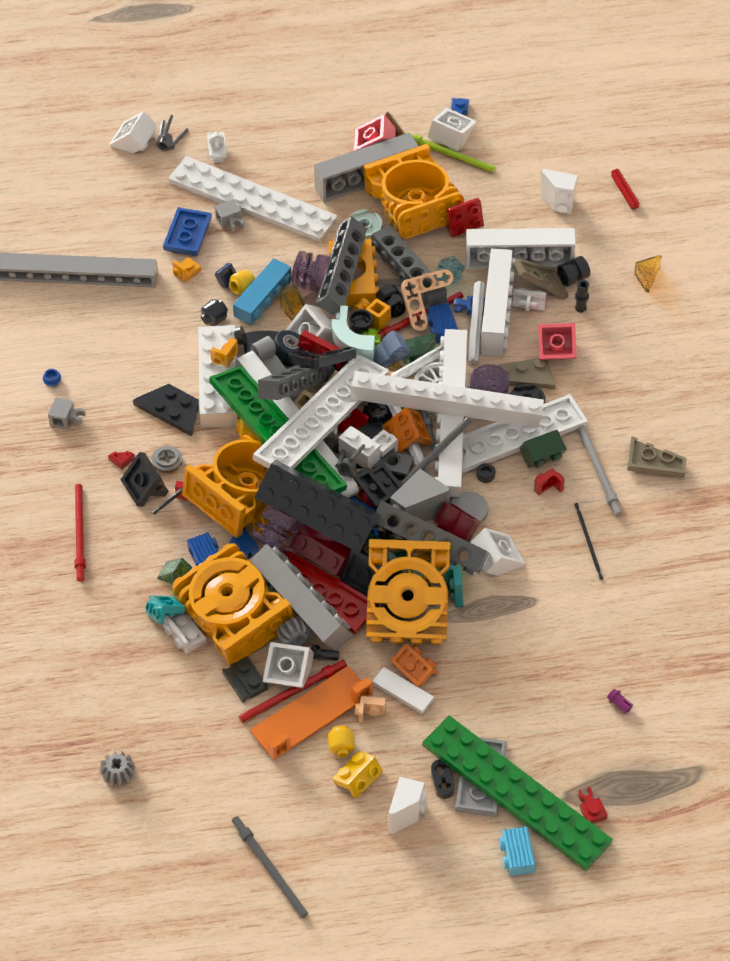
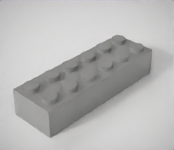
M406 133L315 164V190L323 203L365 189L363 165L418 147L411 134Z
M266 544L250 561L280 595L287 599L291 607L325 644L337 651L353 636L349 630L351 626L338 615L339 613L333 606L326 602L325 597L313 588L314 585L301 574L302 572L289 561L290 559L276 546L272 548Z

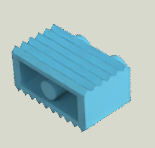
M528 827L502 830V838H499V847L505 853V857H503L504 870L508 869L509 876L535 873L536 864Z

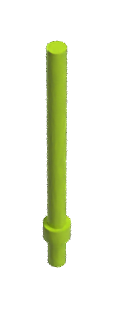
M411 134L418 146L428 144L431 150L492 173L496 169V166L422 139V136Z

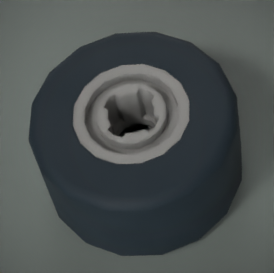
M282 330L278 332L273 340L276 347L275 355L282 364L287 366L295 365L289 363L288 352L303 350L297 346L300 335L294 331Z

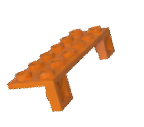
M346 666L251 728L250 733L270 757L275 760L356 707V703L360 704L361 696L371 697L373 695V682L368 677L361 681L349 666Z

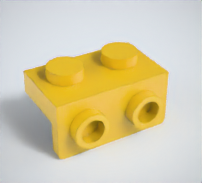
M358 751L338 771L332 780L335 785L349 789L353 798L357 799L383 770L375 756Z

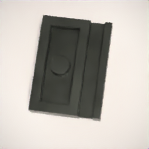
M248 656L231 664L229 668L222 669L223 675L242 703L246 699L253 698L268 690L267 683L263 682L262 676Z

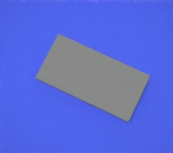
M480 738L505 757L507 741ZM460 775L455 812L496 817L497 802Z

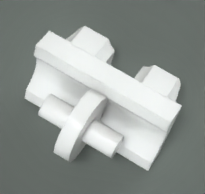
M218 132L213 134L207 133L209 158L213 159V163L224 162L223 158H227L224 132L219 134Z
M522 287L514 288L512 307L525 308V311L528 312L530 309L544 311L547 293L543 290L531 291Z

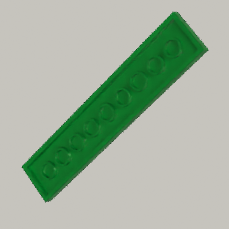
M242 365L210 376L209 383L262 444L269 440L289 420L273 400L258 399V383ZM315 448L294 468L339 493L347 489L345 481Z
M450 715L423 741L422 746L585 871L612 844L613 839Z

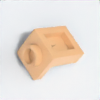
M361 696L360 704L356 703L355 716H359V723H363L364 714L371 716L385 715L386 698Z

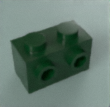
M558 430L524 441L519 447L528 468L533 466L539 468L549 460L555 462L561 459L567 450Z

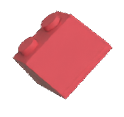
M385 114L356 128L354 151L395 138L396 128Z
M575 323L538 324L539 360L577 359Z

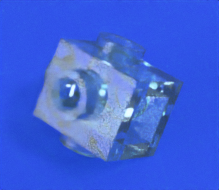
M453 255L441 259L436 271L449 270L453 274V281L450 284L452 285L462 278L465 267ZM442 273L443 276L437 279L439 281L442 280L446 283V279H448L449 276Z

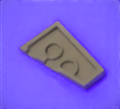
M536 358L492 366L497 385L517 386L532 384L535 385V388L546 386L549 387L548 389L555 390V382L548 360Z

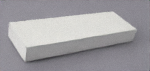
M385 667L372 681L373 686L422 715L434 701V696Z

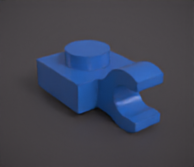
M452 98L451 110L462 115H468L469 99Z
M467 296V300L454 299L453 312L460 313L466 310L467 315H472L473 296ZM484 297V302H483V315H482V316H484L485 297Z

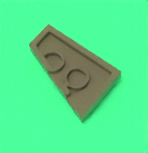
M518 258L513 263L520 277L564 300L569 296L555 269Z
M631 436L627 471L685 477L687 458L668 450H659L654 448L653 444L648 442L644 444L637 441L638 438Z

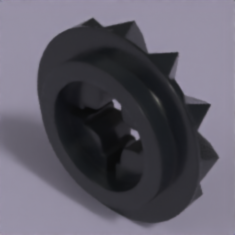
M369 402L368 405L364 406L363 413L369 416V424L380 421L381 425H383L392 418V414L386 404ZM376 409L380 411L379 416L375 412Z

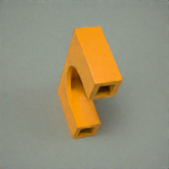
M365 239L363 242L357 267L362 269L364 274L351 282L346 306H354L362 298L367 299L370 304L376 299L379 286L375 287V284H378V274L374 273V270H377L376 259H373V257H376L375 246L371 244V239ZM328 241L329 258L334 245V241Z

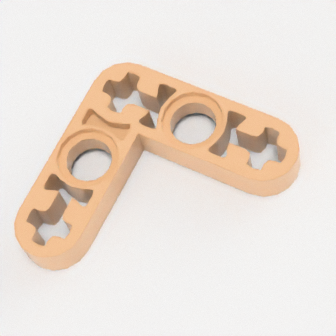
M449 270L435 271L406 279L402 282L401 291L410 325L414 330L422 331L428 325L421 293L450 285L453 281V274ZM442 273L449 276L446 279V283L440 280L437 281L438 285L436 286V280L433 275L436 274V278L442 277ZM426 277L432 281L429 288H425L422 284L423 279ZM408 282L414 285L412 294H417V297L407 299V295L411 296L410 291L405 289L408 286ZM412 300L419 302L417 310L410 308L409 304ZM421 311L422 314H418L420 320H423V323L419 328L414 323L417 322V317L415 315L412 317V313Z

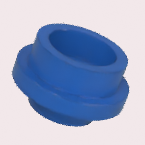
M56 369L46 370L43 375L44 384L47 386L58 385L61 382V374Z

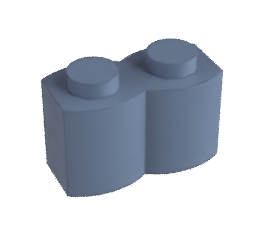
M391 331L382 339L381 343L375 346V363L392 371L397 362L407 356L410 349L402 334Z

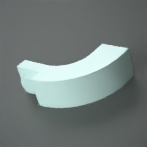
M341 306L340 313H336V319H332V338L334 344L339 348L355 347L356 355L360 354L374 362L375 336L359 335L352 332L348 328V306Z

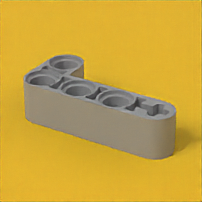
M269 336L251 345V351L255 352L271 374L286 370L275 355L276 347ZM301 392L289 397L294 402Z

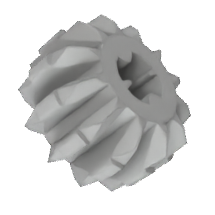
M300 616L296 618L291 617L288 621L285 620V623L280 624V628L276 631L278 641L281 644L302 646L304 642H308V638L311 636V629Z
M115 751L113 756L106 754V760H101L100 775L103 776L105 783L110 782L112 787L116 783L120 787L122 782L129 783L130 778L135 775V763L132 761V757L130 755L125 756L123 751L119 755Z

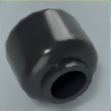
M212 299L201 308V320L206 325L217 326L226 319L228 309L221 300Z

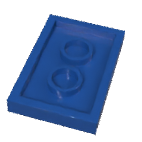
M178 207L164 241L163 250L198 256L212 219V213Z

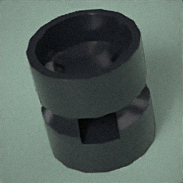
M578 256L571 259L570 262L567 261L557 266V274L566 287L576 283V280L580 281L590 277L591 274L589 265L583 256Z
M387 284L378 290L376 298L391 307V318H397L406 312L403 296L396 285Z
M364 309L353 311L349 315V329L359 335H373L372 314Z

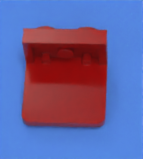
M474 198L447 209L449 224L444 227L452 238L466 233V229H477L484 226L482 206L479 198Z

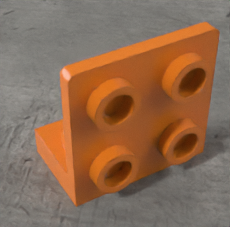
M404 408L382 425L383 430L393 434L398 439V450L396 453H402L415 442L425 446L433 442L421 414L411 408Z

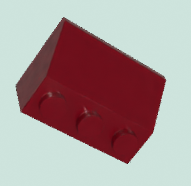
M305 524L297 530L289 545L294 551L335 576L340 577L351 552V549Z

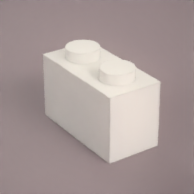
M350 426L338 437L339 452L341 453V450L344 449V455L348 458L362 444H365L364 449L354 460L363 468L371 469L380 460V444L354 427Z

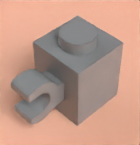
M234 199L215 206V217L222 229L230 227L235 232L236 225H239L242 229L244 228L241 216L243 215L242 207L237 205Z
M55 398L48 413L50 426L68 430L71 421L82 424V417L78 416H86V412L82 408L75 409L73 401Z

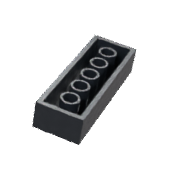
M278 460L271 463L254 497L358 553L363 550L380 517L379 513Z

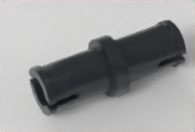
M580 280L577 283V292L575 293V310L580 313L584 312V310L586 311L587 301L589 300V283L586 280Z

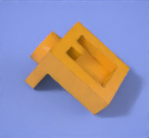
M189 257L181 263L176 260L172 262L173 274L185 283L201 272V266Z
M230 337L228 342L223 344L221 350L212 347L210 350L211 361L217 365L228 367L238 353L237 340Z

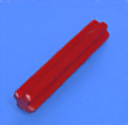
M619 169L612 170L611 177L628 205L633 210L638 209L640 202Z

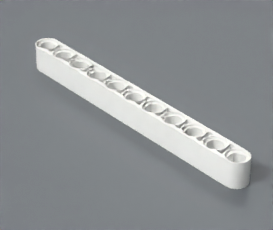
M250 351L235 359L237 367L242 365L257 383L258 379L272 375L254 351ZM289 396L280 400H273L289 419L299 411ZM322 440L315 449L347 484V489L341 492V494L349 498L359 493L358 486L353 478L339 474L338 469L335 467L338 459Z

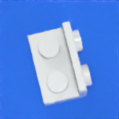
M186 612L178 614L171 619L169 616H165L163 628L168 635L173 636L178 649L182 648L188 654L207 643L206 637Z

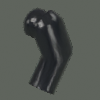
M313 645L310 648L314 652L313 659L334 661L339 659V651L321 649L319 645Z

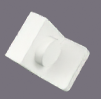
M382 430L372 439L380 444V456L382 457L389 451L397 452L398 439L385 430Z

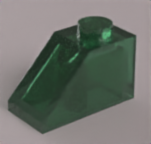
M435 332L405 340L410 349L407 356L403 359L405 366L435 349Z

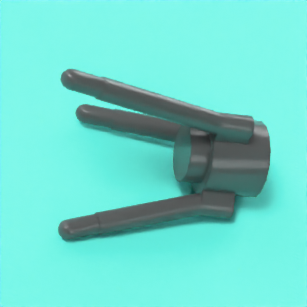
M170 115L164 133L165 120L161 121L156 145L162 151H168L170 148L174 149L178 141L188 131V128H186L173 141L172 135L168 133L173 115Z
M362 444L350 458L343 459L345 450H341L338 463L335 465L339 474L353 478L355 475L368 469L362 468L354 471L356 469L354 460L364 449L365 444Z

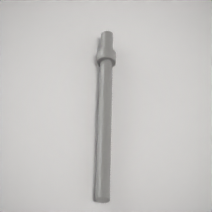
M582 425L578 428V431L606 493V501L612 507L615 516L619 517L622 515L618 504L619 499L616 493H613L587 430Z

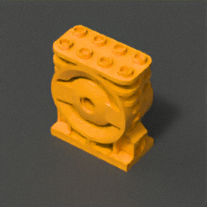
M428 144L363 165L365 192L368 196L372 195L374 198L381 199L386 219L394 225L396 231L399 232L403 239H409L448 225L447 209L464 202L462 194L459 193V190L452 182H449L447 172L436 164V161L430 155Z
M252 431L240 437L239 440L223 445L216 452L212 465L200 464L194 467L190 464L185 467L182 495L236 538L242 535L243 527L253 522L260 510L271 512L276 510L254 498L268 468L253 460V454L263 444Z
M369 539V567L375 572L369 584L367 597L366 638L370 639V643H382V640H390L391 644H402L403 640H406L415 645H422L423 641H431V645H443V642L447 641L448 589L442 575L449 570L450 542ZM388 551L406 553L408 557H399L387 562ZM414 553H431V564L411 556ZM436 568H443V569H442L440 572H438ZM415 570L425 575L430 583H439L440 587H429L422 577L413 573L399 574L392 578L387 586L377 584L379 581L386 582L392 574L398 571ZM405 591H411L414 597L410 601H405L402 598V594ZM375 604H387L393 614L405 619L418 617L424 613L429 605L440 606V608L430 609L422 618L406 622L395 619L385 608L375 607Z
M235 543L226 544L219 552L210 555L206 561L193 567L187 574L173 582L172 592L175 599L185 606V612H188L189 617L194 619L201 631L213 639L216 649L224 657L229 667L231 664L247 656L249 657L276 638V631L280 628L279 625L285 623V620L288 621L291 617H294L291 604L287 599H283L279 593L269 592L259 570L250 560H247L246 555L239 550Z

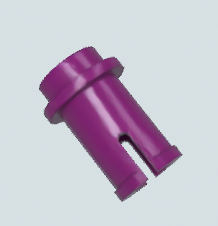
M613 689L607 696L608 702L617 706L623 714H627L633 707V704L621 695L620 690Z

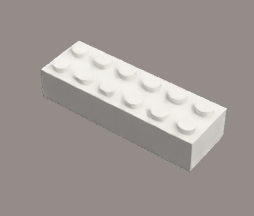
M574 228L466 229V269H489L491 248L513 250L512 258H516V260L518 258L546 267L557 268L558 265L574 259Z
M491 248L482 325L481 355L503 357V350H507L508 339L505 338H508L509 325L506 324H509L511 311L507 310H511L512 297L509 296L513 294L514 283L510 282L514 281L515 270H512V268L515 269L513 263L516 258H512L513 250Z
M235 325L198 327L201 428L236 426L238 415L209 383L210 376L237 367L235 362L237 354L228 367L212 362L210 354L212 347L221 350L223 344H226L230 337L235 339Z

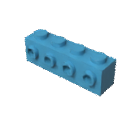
M273 258L233 304L234 317L250 325L259 320L265 309L271 306L277 296H280L284 287L291 283L293 278L291 266Z

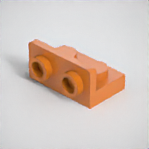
M405 643L390 661L417 687L421 688L433 673L438 675L439 671L435 669L437 664L429 657L425 659L422 656L423 651L415 644L410 646Z

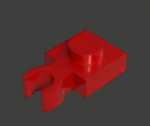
M590 787L587 789L589 794L587 796L583 795L581 790H579L578 797L583 802L580 804V810L584 818L592 824L606 820L608 814L600 797L593 799V791Z

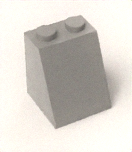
M419 469L390 497V505L427 522L436 518L444 502H450V488L422 469ZM397 517L391 519L392 523L397 526L399 519Z

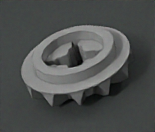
M163 446L153 453L152 464L155 469H160L161 472L164 470L171 472L172 469L177 470L178 466L182 464V454L175 447ZM165 455L169 458V463H166Z

